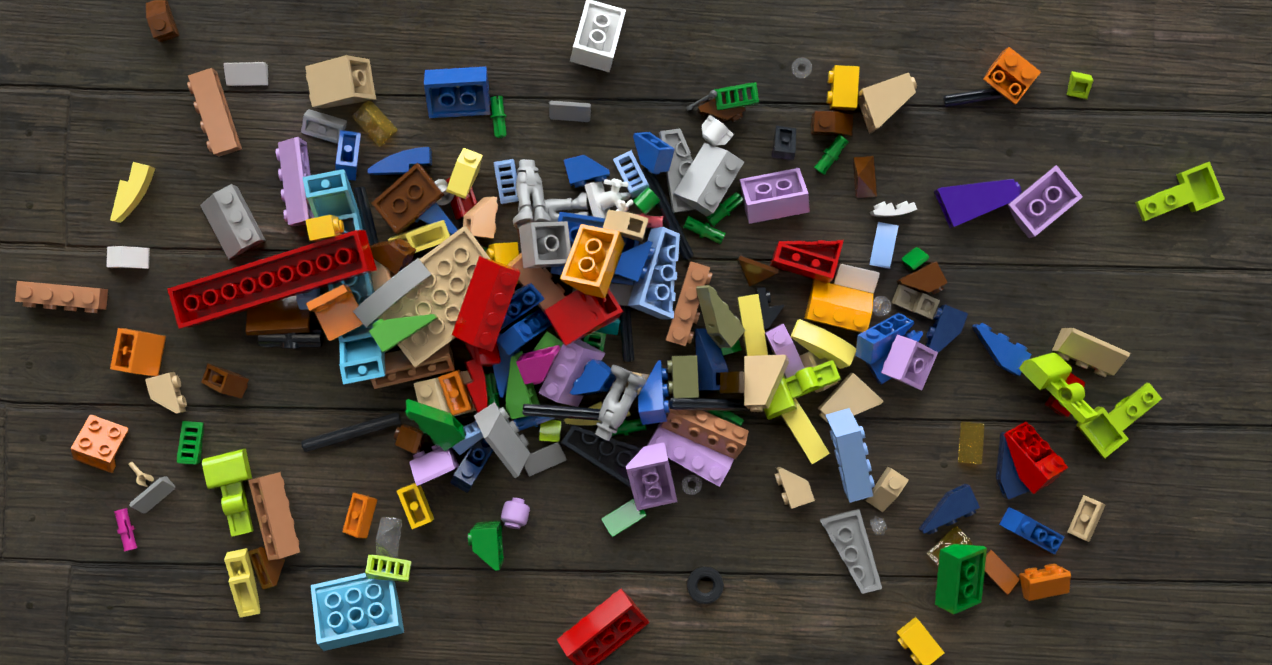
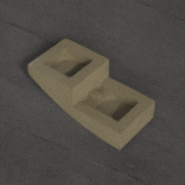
M899 284L891 303L933 319L940 300Z

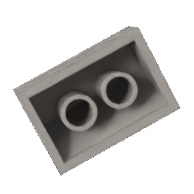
M704 143L673 195L705 216H709L715 212L744 161L728 150Z
M231 184L213 193L200 205L229 260L266 241L237 186Z
M494 402L474 415L484 439L513 477L516 478L519 476L530 455L527 448L529 442L523 434L519 435L517 433L519 429L515 422H509V415L503 407L499 408Z

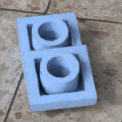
M878 222L870 265L890 269L898 225Z

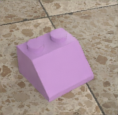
M897 335L892 343L890 353L884 362L881 373L922 390L938 352L917 341Z
M434 445L432 446L433 451L425 454L423 450L413 455L414 459L409 463L417 486L459 466L452 448L444 451L440 446Z

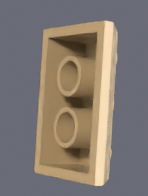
M1062 328L1052 349L1063 360L1069 361V358L1075 360V365L1084 369L1088 367L1095 369L1094 373L1102 377L1115 375L1130 355L1125 350L1075 328Z

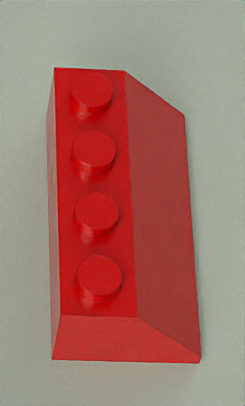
M479 256L452 335L473 346L493 352L521 273L520 270Z
M620 589L586 617L582 618L571 629L564 632L557 641L566 656L576 665H597L650 622L633 600Z

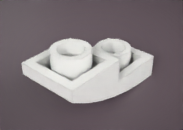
M884 201L875 205V210L871 211L870 214L875 217H894L917 210L914 202L908 204L905 201L895 205L897 208L895 210L892 203L886 205Z

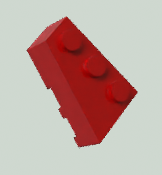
M818 240L814 242L779 241L775 247L770 266L830 283L834 278L844 240Z

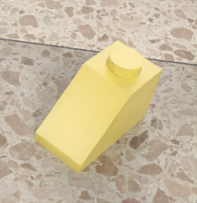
M463 148L456 161L446 192L466 199L479 173L483 155Z

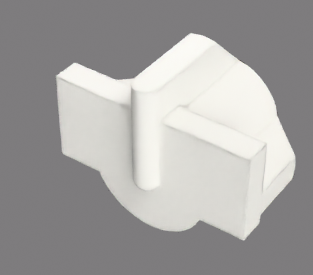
M709 115L702 124L703 138L713 146L726 145L734 135L724 123H721L712 115Z

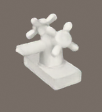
M618 179L604 180V184L612 185L611 191L605 192L602 182L584 185L593 217L606 218L608 210L613 206L618 208L616 211L626 212L629 206L633 205L632 199L627 203L624 201L631 197L630 193L619 192L621 186L628 187V182H622Z

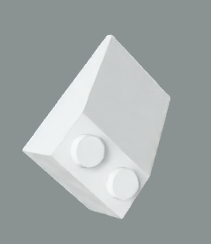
M586 0L570 61L610 72L626 10L597 1Z

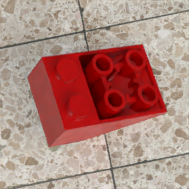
M608 289L605 298L587 295L576 290L544 310V313L565 346L616 321L623 312L610 289Z
M1027 421L1004 434L1019 479L1033 494L1053 483L1068 468L1064 460L1050 448V445L1039 436L1035 428L1029 425Z

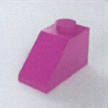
M560 345L524 353L520 356L516 364L525 384H539L545 380L544 378L549 373L561 349Z

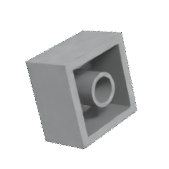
M568 221L531 222L519 227L523 268L561 267L566 264L571 251Z

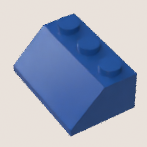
M487 67L425 70L424 89L429 118L490 115Z

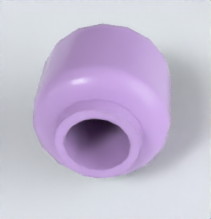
M513 498L512 501L504 503L501 520L505 523L504 526L520 529L521 526L527 524L530 508L524 504L525 500Z

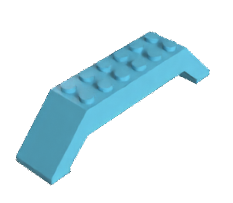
M344 169L302 177L306 198L309 201L314 218L326 215L339 217V220H342L344 225V232L342 234L354 230H363L359 209ZM371 273L328 285L329 291L343 284L348 285L358 305L375 292ZM372 324L367 328L362 325L338 337L340 343L339 366L343 384L385 376V352L381 351L369 332L373 328Z

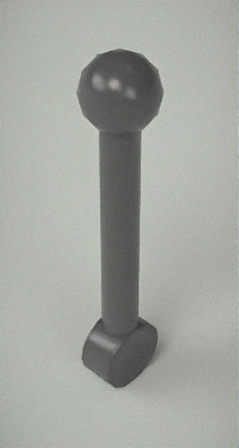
M711 90L709 95L687 106V111L694 109L710 98H716L717 92Z

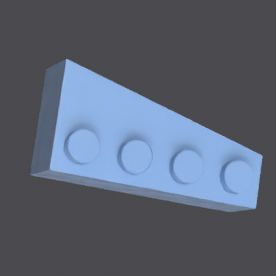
M665 227L651 228L647 242H653L651 247L655 249L651 260L646 259L644 267H647L644 279L639 278V281L634 283L628 306L659 319H674L672 308L676 295L674 293V281L677 280L675 268L676 261H678L680 234Z
M850 408L826 414L827 422L832 429L830 435L835 446V456L840 466L838 468L844 492L849 503L872 497V488L875 487L872 476H869V471H872L869 460L865 456L868 455L866 443L862 441L865 438L863 427L858 426Z

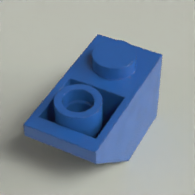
M585 155L564 160L570 186L575 185V188L582 187L587 184V181L591 180L602 182L607 180V176H610L609 169Z
M648 241L623 252L614 274L638 282L639 278L644 279L647 267H644L646 259L651 260L655 249L651 247L653 242Z
M592 359L585 365L582 375L574 381L570 394L585 396L608 392L615 382L616 376L611 373V368L602 360Z

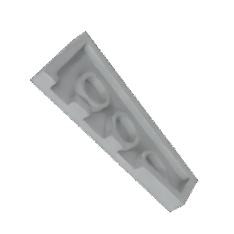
M680 128L660 131V139L675 149L669 172H666L672 211L677 213L696 210L673 195L693 162Z
M860 509L820 519L861 593L882 589Z

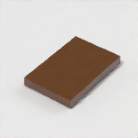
M416 163L371 204L392 230L399 235L445 194L423 167Z
M297 295L252 308L247 312L245 332L247 335L309 332L311 311L309 309H299L296 300Z

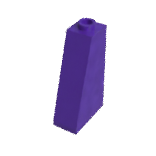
M1014 179L941 187L935 190L934 193L949 228H952L1011 203L1022 193L1018 182H1015Z

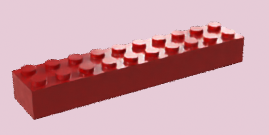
M354 230L171 287L167 290L178 328L181 329L197 326L374 272L377 269L366 230Z

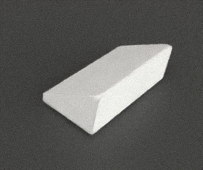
M224 63L227 86L268 85V65L266 63Z
M838 264L834 284L874 293L880 273Z

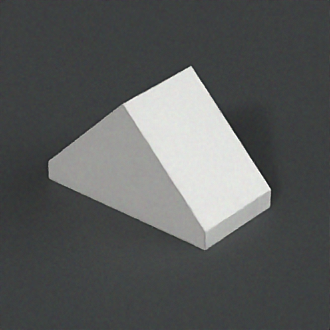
M107 247V267L149 269L150 248Z

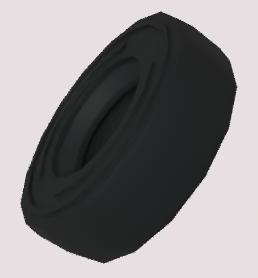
M711 567L697 568L688 577V593L693 600L699 603H712L723 592L724 583L718 571ZM706 577L712 580L713 588L710 592L702 593L699 591L697 584L701 578Z

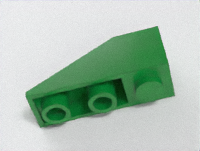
M410 399L406 400V415L411 421L414 420L424 434L427 433L436 446H440L446 451L465 439L463 425L451 413Z

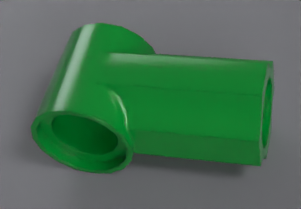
M649 187L633 200V203L645 215L652 211L655 205L660 202V199Z

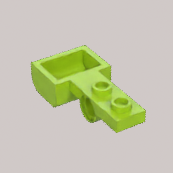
M1210 162L1176 174L1179 185L1135 202L1142 221L1149 220L1188 204L1191 212H1195L1225 200Z
M1049 353L1025 360L1019 367V370L1039 390L1046 388L1059 401L1060 405L1065 407L1073 415L1074 419L1081 424L1093 421L1098 416L1083 400L1085 397L1084 387L1079 383L1068 385L1065 382L1072 372V368L1057 353Z
M834 360L815 367L801 369L795 375L785 378L783 375L769 408H763L767 419L770 420L797 409L794 401L795 398L840 381L841 377Z
M1146 383L1131 396L1118 402L1115 409L1109 414L1103 407H1096L1094 411L1098 416L1095 420L1085 424L1078 422L1076 426L1100 456L1106 458L1128 440L1123 430L1162 398L1150 383Z
M246 449L203 459L202 466L207 488L221 487L223 496L221 504L223 512L228 519L231 537L253 532L243 481L252 479Z

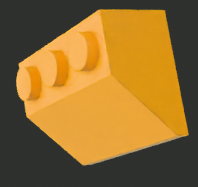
M581 224L560 277L561 281L584 294L605 298L625 245L620 232Z
M814 279L804 319L862 333L869 328L874 294Z

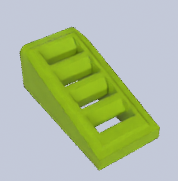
M368 555L365 574L368 579L408 582L412 562L379 555ZM375 564H378L377 571H374ZM383 565H386L385 572H382ZM392 565H395L394 574L390 573ZM400 566H404L402 575H399Z

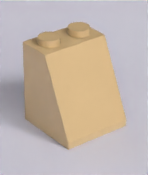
M345 55L305 66L312 107L330 108L376 100L369 59Z
M909 73L859 91L858 103L869 134L877 130L916 93V81Z

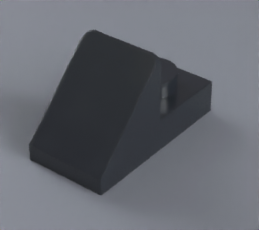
M776 126L772 157L794 160L796 128Z
M765 287L757 288L755 291L759 295L764 329H767L785 305L769 307L768 303H771L770 292L766 291Z

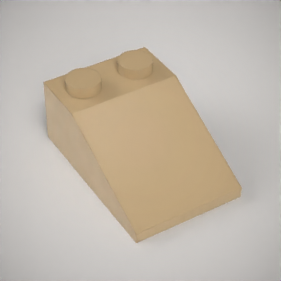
M468 371L460 372L464 384L472 381ZM438 378L414 383L419 403L451 413ZM471 400V403H472L473 408H472L471 410H469V411H466V412H463V413H460V414H457V415H461V414H465V413H469V412L476 411V409H475V407H474V405H473L472 400Z

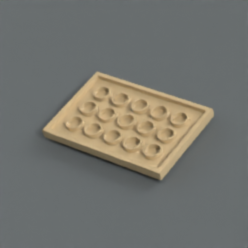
M463 226L419 259L432 275L416 288H413L378 318L379 320L383 318L385 321L386 319L436 314L438 316V319L398 344L415 368L456 338L452 335V331L478 258L482 256L490 259L466 226Z

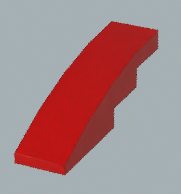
M464 341L471 356V359L464 363L472 379L465 386L476 412L479 413L487 407L485 375L483 367L477 364L474 346Z

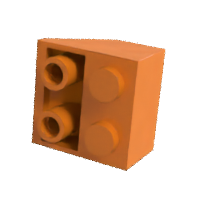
M1007 47L991 65L983 80L1016 105L1041 71L1013 49Z
M118 328L110 369L159 376L166 336Z
M1057 564L1045 565V569L1037 570V568L1025 569V573L1019 574L1023 598L1031 601L1069 593L1070 571L1057 566Z

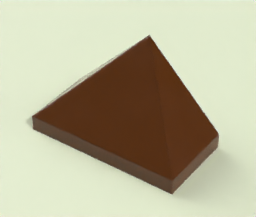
M874 156L853 157L856 198L877 197Z
M739 256L737 260L749 286L763 281L779 271V269L743 256Z
M263 547L248 551L262 589L277 585L285 558L268 560L266 549Z

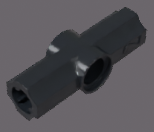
M309 329V332L258 335L259 346L322 347L323 331L320 329Z

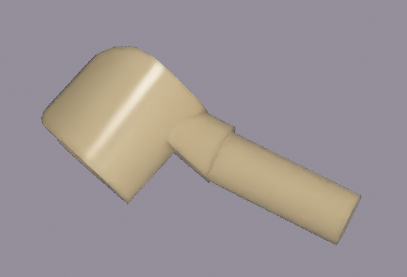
M133 462L128 464L137 475V484L148 487L146 479L151 482L154 481L151 475L142 473Z

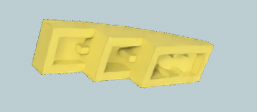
M759 295L738 297L741 325L745 329L743 340L746 356L768 355Z
M795 398L794 401L797 409L781 416L809 461L813 464L830 453Z

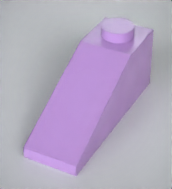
M780 324L765 332V338L773 354L786 355L789 358V364L784 373L786 378L804 369L803 363L784 324Z

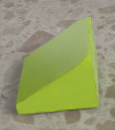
M1072 71L1067 95L1087 99L1093 83L1092 76Z
M549 420L541 423L539 441L560 442L561 421Z

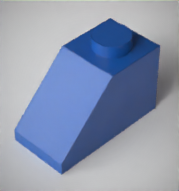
M340 130L335 171L344 169L348 180L356 181L361 133Z
M650 132L634 133L633 138L641 165L653 174L669 172L675 149Z

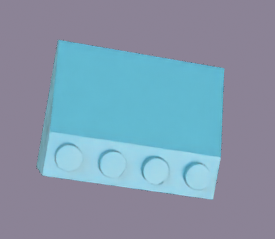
M363 573L311 585L317 644L323 651L404 633L395 581L368 579L366 574Z

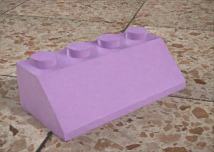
M299 137L279 142V148L276 149L277 160L281 163V169L278 170L279 179L283 181L284 189H281L282 201L286 203L284 219L290 226L306 225V219L314 218L309 201L306 198L302 178L311 176L307 142Z
M660 422L647 446L664 443L669 459L720 487L734 459L661 427L662 422Z

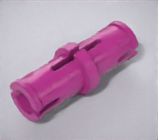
M127 508L114 511L119 528L117 533L121 535L124 551L138 548L133 534L134 526H131Z

